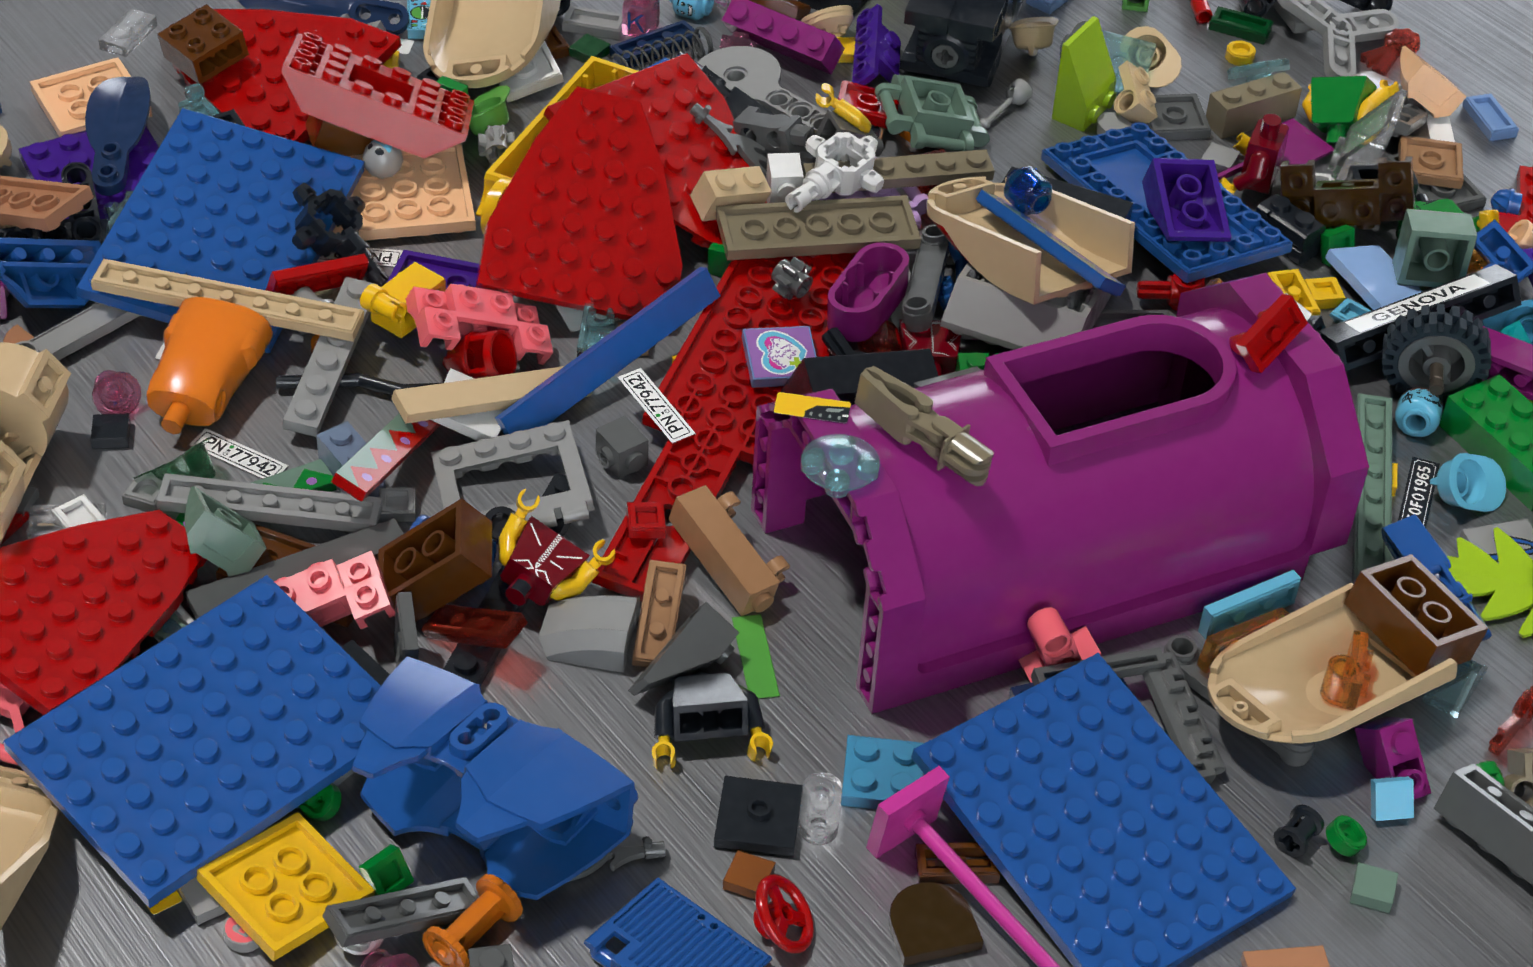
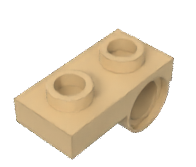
M1127 60L1118 67L1124 90L1116 97L1114 110L1132 124L1136 122L1150 123L1158 117L1155 108L1156 99L1149 86L1150 77L1142 67L1137 68Z

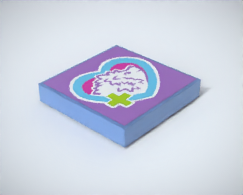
M810 326L750 328L742 330V342L752 388L784 386L803 358L817 357Z

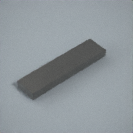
M463 877L329 905L322 916L343 948L420 931L431 926L451 924L479 896L467 878Z

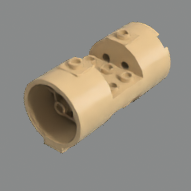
M0 342V544L67 407L69 400L67 381L71 375V372L47 349L37 352L23 345Z

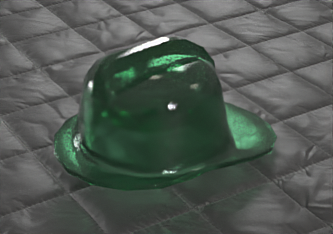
M206 438L176 459L137 475L133 479L150 472L162 481L165 473L215 478L216 469L205 447V443L211 438Z

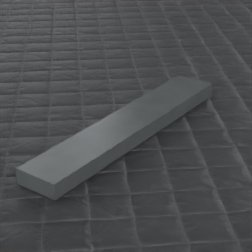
M394 518L254 567L247 573L229 576L186 591V601L195 618L198 619L266 575L273 581H276L279 578L290 577L302 572L317 562L333 559L335 564L338 565L369 551L373 552L378 561L379 549L403 535L404 532Z

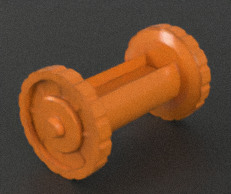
M492 874L483 875L476 883L479 897L446 930L438 926H431L423 933L422 941L424 947L439 966L469 967L468 949L499 919H503L506 922H515L523 914L521 900L516 892L501 878Z

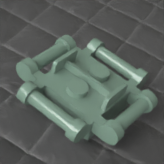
M895 74L892 77L891 83H881L875 88L876 98L882 103L887 117L885 124L888 132L893 135L900 134L903 131L910 132L912 148L923 149L924 147L957 152L972 151L974 146L983 147L990 140L987 130L982 127L977 115L975 99L964 95L960 84ZM893 99L899 101L903 115L898 114Z

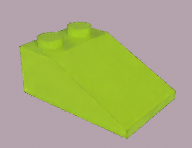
M1092 16L1062 45L1052 112L1053 120L1081 132H1084L1092 123H1096L1098 117L1107 108L1110 109L1114 105L1117 97L1115 92V72L1099 19L1095 16Z

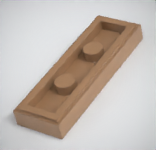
M657 560L649 561L632 656L633 666L648 667L676 633L687 564Z

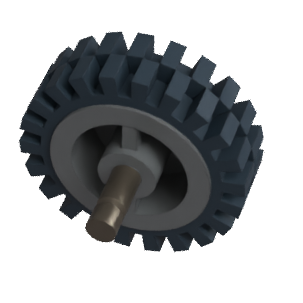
M1429 304L1421 306L1420 315H1418L1414 308L1407 311V319L1399 315L1396 318V325L1391 323L1387 328V334H1384L1382 352L1384 376L1387 375V381L1391 386L1396 384V391L1400 394L1405 390L1408 391L1416 387L1428 388L1432 395H1438L1441 402L1444 403V395H1452L1482 382V379L1486 380L1489 376V369H1491V339L1489 338L1487 327L1483 328V322L1479 318L1473 320V313L1467 310L1460 317V307L1452 305L1450 312L1446 313L1445 304H1437V312H1430Z

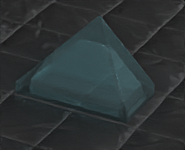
M1472 659L1457 665L1456 679L1426 692L1422 702L1458 718L1488 667Z

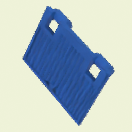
M658 877L584 941L585 946L590 949L591 958L603 967H765L772 960L770 955ZM614 936L627 945L618 954H614L606 948V943Z

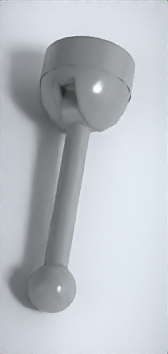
M1015 79L1006 90L1007 100L989 117L980 120L982 127L988 130L991 122L1010 104L1022 105L1032 97L1031 86L1023 79Z

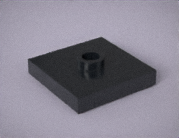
M725 776L714 836V847L794 857L803 785Z

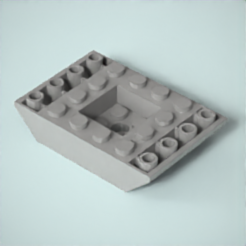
M968 262L957 277L940 326L950 329L955 334L969 335L981 339L989 345H1000L1014 350L1092 329L1110 299L1111 294L1099 290L1093 285L1091 289L1077 290L1069 293L1067 297H1056L1033 305L993 285ZM1121 276L1115 279H1117L1120 282Z

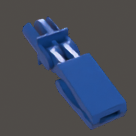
M1416 514L1382 528V539L1394 559L1412 554L1485 624L1472 604V593L1468 594L1459 581H1455L1449 571V568H1451L1449 559ZM1489 628L1485 636L1483 637L1482 641H1485L1492 636Z

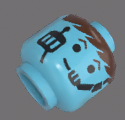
M1423 387L1412 388L1403 393L1395 411V421L1398 428L1411 437L1421 438L1429 436L1440 424L1443 411L1440 397L1432 395L1430 389Z

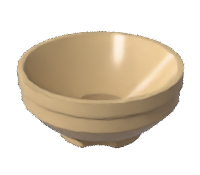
M849 5L828 7L805 16L801 19V22L831 33L836 37H842L846 35V31L854 19L853 10Z

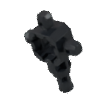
M306 183L296 187L292 192L298 204L304 207L295 219L296 233L292 237V243L296 248L305 250L311 247L316 254L326 257L333 253H336L340 258L365 253L369 265L364 279L367 282L378 284L380 287L386 284L390 276L372 260L374 254L369 250L370 244L365 243L358 235V231L363 226V216L361 213L365 209V203L357 196L347 199L341 191L329 189L317 196V192ZM323 212L326 216L331 214L333 216L331 220L335 225L343 228L341 234L340 232L335 234L332 230L327 232L324 222L320 218L316 219L314 217L316 213L320 214Z

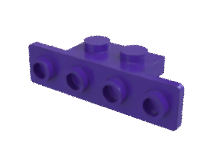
M876 4L871 9L863 10L857 18L852 82L866 85L878 76V72L889 83H891L893 75H899L901 41L894 31H889L882 24L883 8L879 4Z

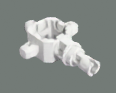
M837 132L828 140L818 135H812L808 138L805 148L816 158L815 168L806 173L802 186L786 195L785 202L789 209L792 210L794 208V212L798 213L812 200L825 199L833 191L839 195H852L861 187L873 193L881 190L884 179L873 170L878 141L870 135L859 139L849 132ZM841 160L845 162L849 160L851 166L848 168L844 165L841 168L839 167L838 161Z

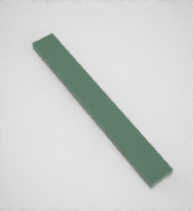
M1359 393L1356 399V415L1369 469L1353 521V584L1360 571L1389 562L1392 555L1381 534L1383 527L1392 524V398Z

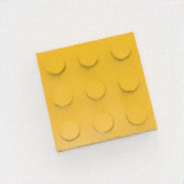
M299 812L294 813L197 869L196 880L273 962L329 928L322 916L327 906L372 897L375 894L373 887Z

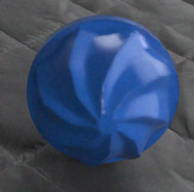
M1513 188L1499 190L1491 198L1492 209L1498 210V212L1518 215L1523 194L1515 192Z

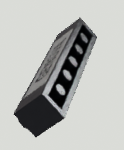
M1495 264L1324 328L1318 332L1330 349L1340 357L1345 371H1349L1382 358L1384 334H1387V328L1391 323L1396 325V318L1399 315L1407 319V311L1414 308L1418 315H1420L1421 306L1429 304L1430 312H1437V304H1445V312L1449 313L1453 305L1460 307V317L1467 310L1473 313V320L1476 318L1484 320L1521 306L1518 278L1516 274Z

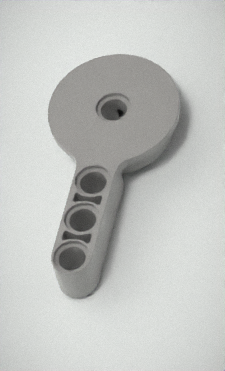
M731 46L715 50L697 62L703 67L706 65L708 69L726 81L725 86L728 89L732 90L734 86L739 88L773 114H785L789 117L800 115L803 125L814 127L816 134L826 111L779 85L781 80L780 64L769 52L750 46Z

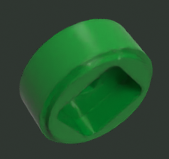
M331 783L300 805L302 812L307 817L317 821L331 819L336 815L341 806L342 796L340 789Z
M1337 816L1326 827L1328 842L1338 853L1344 856H1355L1367 844V836L1363 827L1349 816Z

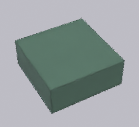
M1358 862L1349 903L1390 914L1398 873Z

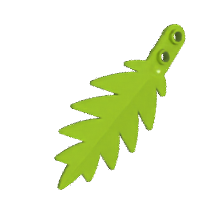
M1498 527L1493 529L1498 563L1482 549L1461 537H1458L1456 540L1458 557L1447 556L1451 564L1449 571L1455 581H1459L1468 594L1472 593L1473 597L1493 594L1481 613L1483 621L1513 616L1533 607V560L1519 544ZM1533 608L1519 630L1521 638L1533 636Z

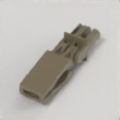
M875 366L866 368L861 373L855 404L901 444L907 445L912 441L920 444L929 456L938 461V471L947 466L975 486L984 485L988 478L994 451L969 434L970 424L962 428L949 418L939 416L932 409L933 399Z

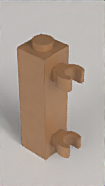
M705 485L676 497L669 521L741 617L753 611L762 612L774 602L773 597L779 583L785 580L782 572L788 570L790 565L782 555L771 559L766 564L731 519L736 515L733 507L741 503L735 493L730 491L716 499Z

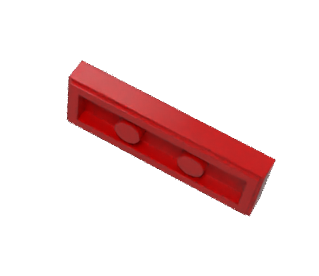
M364 253L272 271L266 291L292 296L297 290L308 286L313 292L341 287L345 277L363 281L369 261Z

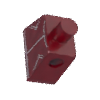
M899 319L898 330L903 351L931 349L939 376L956 372L962 335L955 334L950 329L941 327V321L936 320L932 321V326L926 331L911 332L905 328L903 319Z

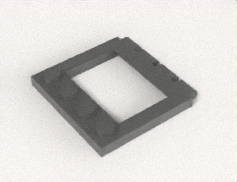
M1157 647L1102 657L1119 678L1143 675L1170 739L1207 783H1212L1216 775L1226 770L1216 745L1209 744L1213 738L1201 712H1195L1198 709L1197 702L1188 682L1182 680L1184 673L1174 652L1162 653L1161 648ZM1083 660L1034 668L1031 674L1032 682L1035 686Z

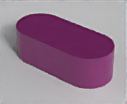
M873 243L864 246L857 252L828 292V330L837 327L849 342L866 341L875 337L906 295L909 279V255L903 248L891 243Z

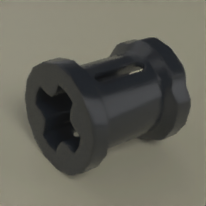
M1297 805L1290 812V820L1287 824L1279 827L1274 832V842L1288 856L1295 858L1303 856L1308 849L1310 839L1323 831L1325 826L1324 820L1310 806Z

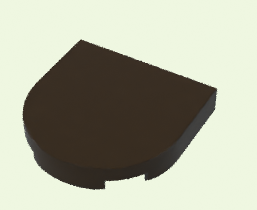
M934 882L913 884L900 891L891 904L889 928L903 966L982 950L983 939L970 906L964 897L951 887Z

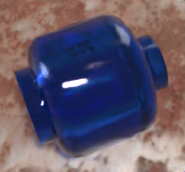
M1031 166L1021 167L1013 170L1007 176L1004 185V196L1018 211L1025 215L1039 214L1050 205L1052 185L1036 168Z

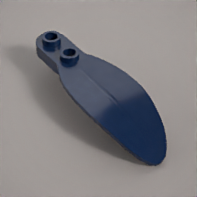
M237 0L245 9H266L341 17V15L348 13L350 18L365 24L381 20L386 31L395 35L406 31L410 20L408 11L403 5L383 0ZM364 13L371 14L368 19H362L361 15ZM392 18L400 19L397 24H391L390 20Z
M115 77L105 80L93 90L86 107L85 125L90 146L95 152L92 169L94 189L101 195H115L126 187L129 153L140 141L150 111V88L148 81L143 77Z

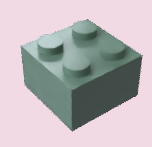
M1406 209L1392 261L1397 284L1437 287L1466 276L1477 239L1472 215Z

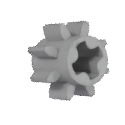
M488 125L484 134H478L479 156L486 155L489 163H495L515 141L514 132L507 133L504 125Z

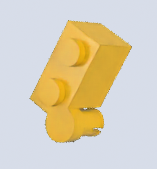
M414 262L382 287L377 284L368 285L361 294L360 305L371 312V322L402 339L416 328L414 318L407 311L405 299L412 288L420 287L446 291V280L437 273Z

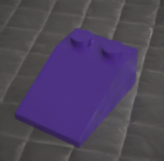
M1153 158L1142 180L1147 208L1166 239L1172 241L1230 242L1232 237L1215 161Z

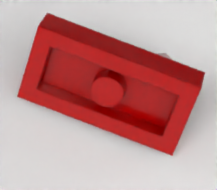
M1281 294L1268 309L1257 314V321L1247 332L1230 337L1229 344L1236 354L1244 358L1252 372L1262 373L1308 322L1293 296Z

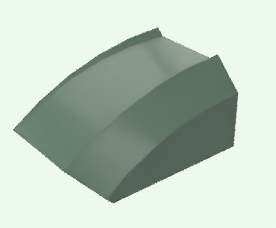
M191 487L185 509V530L190 554H199L225 570L228 576L249 572L266 550V546L255 524L198 488Z

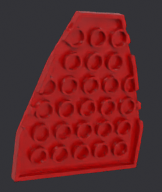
M214 9L243 31L249 55L200 85L175 65L173 67L177 73H181L188 88L210 109L214 107L219 113L234 109L246 127L305 143L310 138L306 128L309 115L301 112L281 72L283 63L297 33L303 35L305 32L315 34L322 38V42L331 46L340 44L350 48L352 54L364 57L368 55L377 58L382 62L381 65L402 44L400 36L352 18L266 9Z
M688 53L591 89L641 101L664 167L675 226L678 225L693 235L691 241L701 247L709 249L712 242L723 245L717 220L702 221L690 194L704 171L750 166L743 160L738 151L735 155H732L720 137L704 121L697 124L695 122L696 117L689 113L696 103L703 108L706 105H710L712 109L709 115L725 124L733 126L734 118L724 96ZM566 99L547 106L543 115L548 121H550ZM733 128L732 131L730 132V133H733V134H737V133L734 131V128Z
M578 86L533 141L485 226L476 288L512 293V296L628 320L680 282L683 264L664 167L641 101Z
M154 510L76 525L0 547V683L39 713L45 715L120 668L128 658L134 659L140 653L142 641L147 636L154 637L178 609L183 601V591L186 586L193 584L198 576L197 570L204 566L207 559L197 553L190 554L185 527L161 510Z

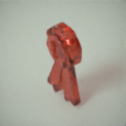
M1395 28L1392 32L1385 35L1384 46L1361 53L1360 61L1366 63L1367 68L1372 67V71L1386 76L1397 58L1400 57L1403 46L1408 47L1414 53L1420 49L1419 34L1409 28Z
M1533 686L1521 694L1513 707L1512 716L1498 727L1497 734L1489 741L1490 746L1488 750L1493 754L1499 756L1519 729H1524L1533 719Z

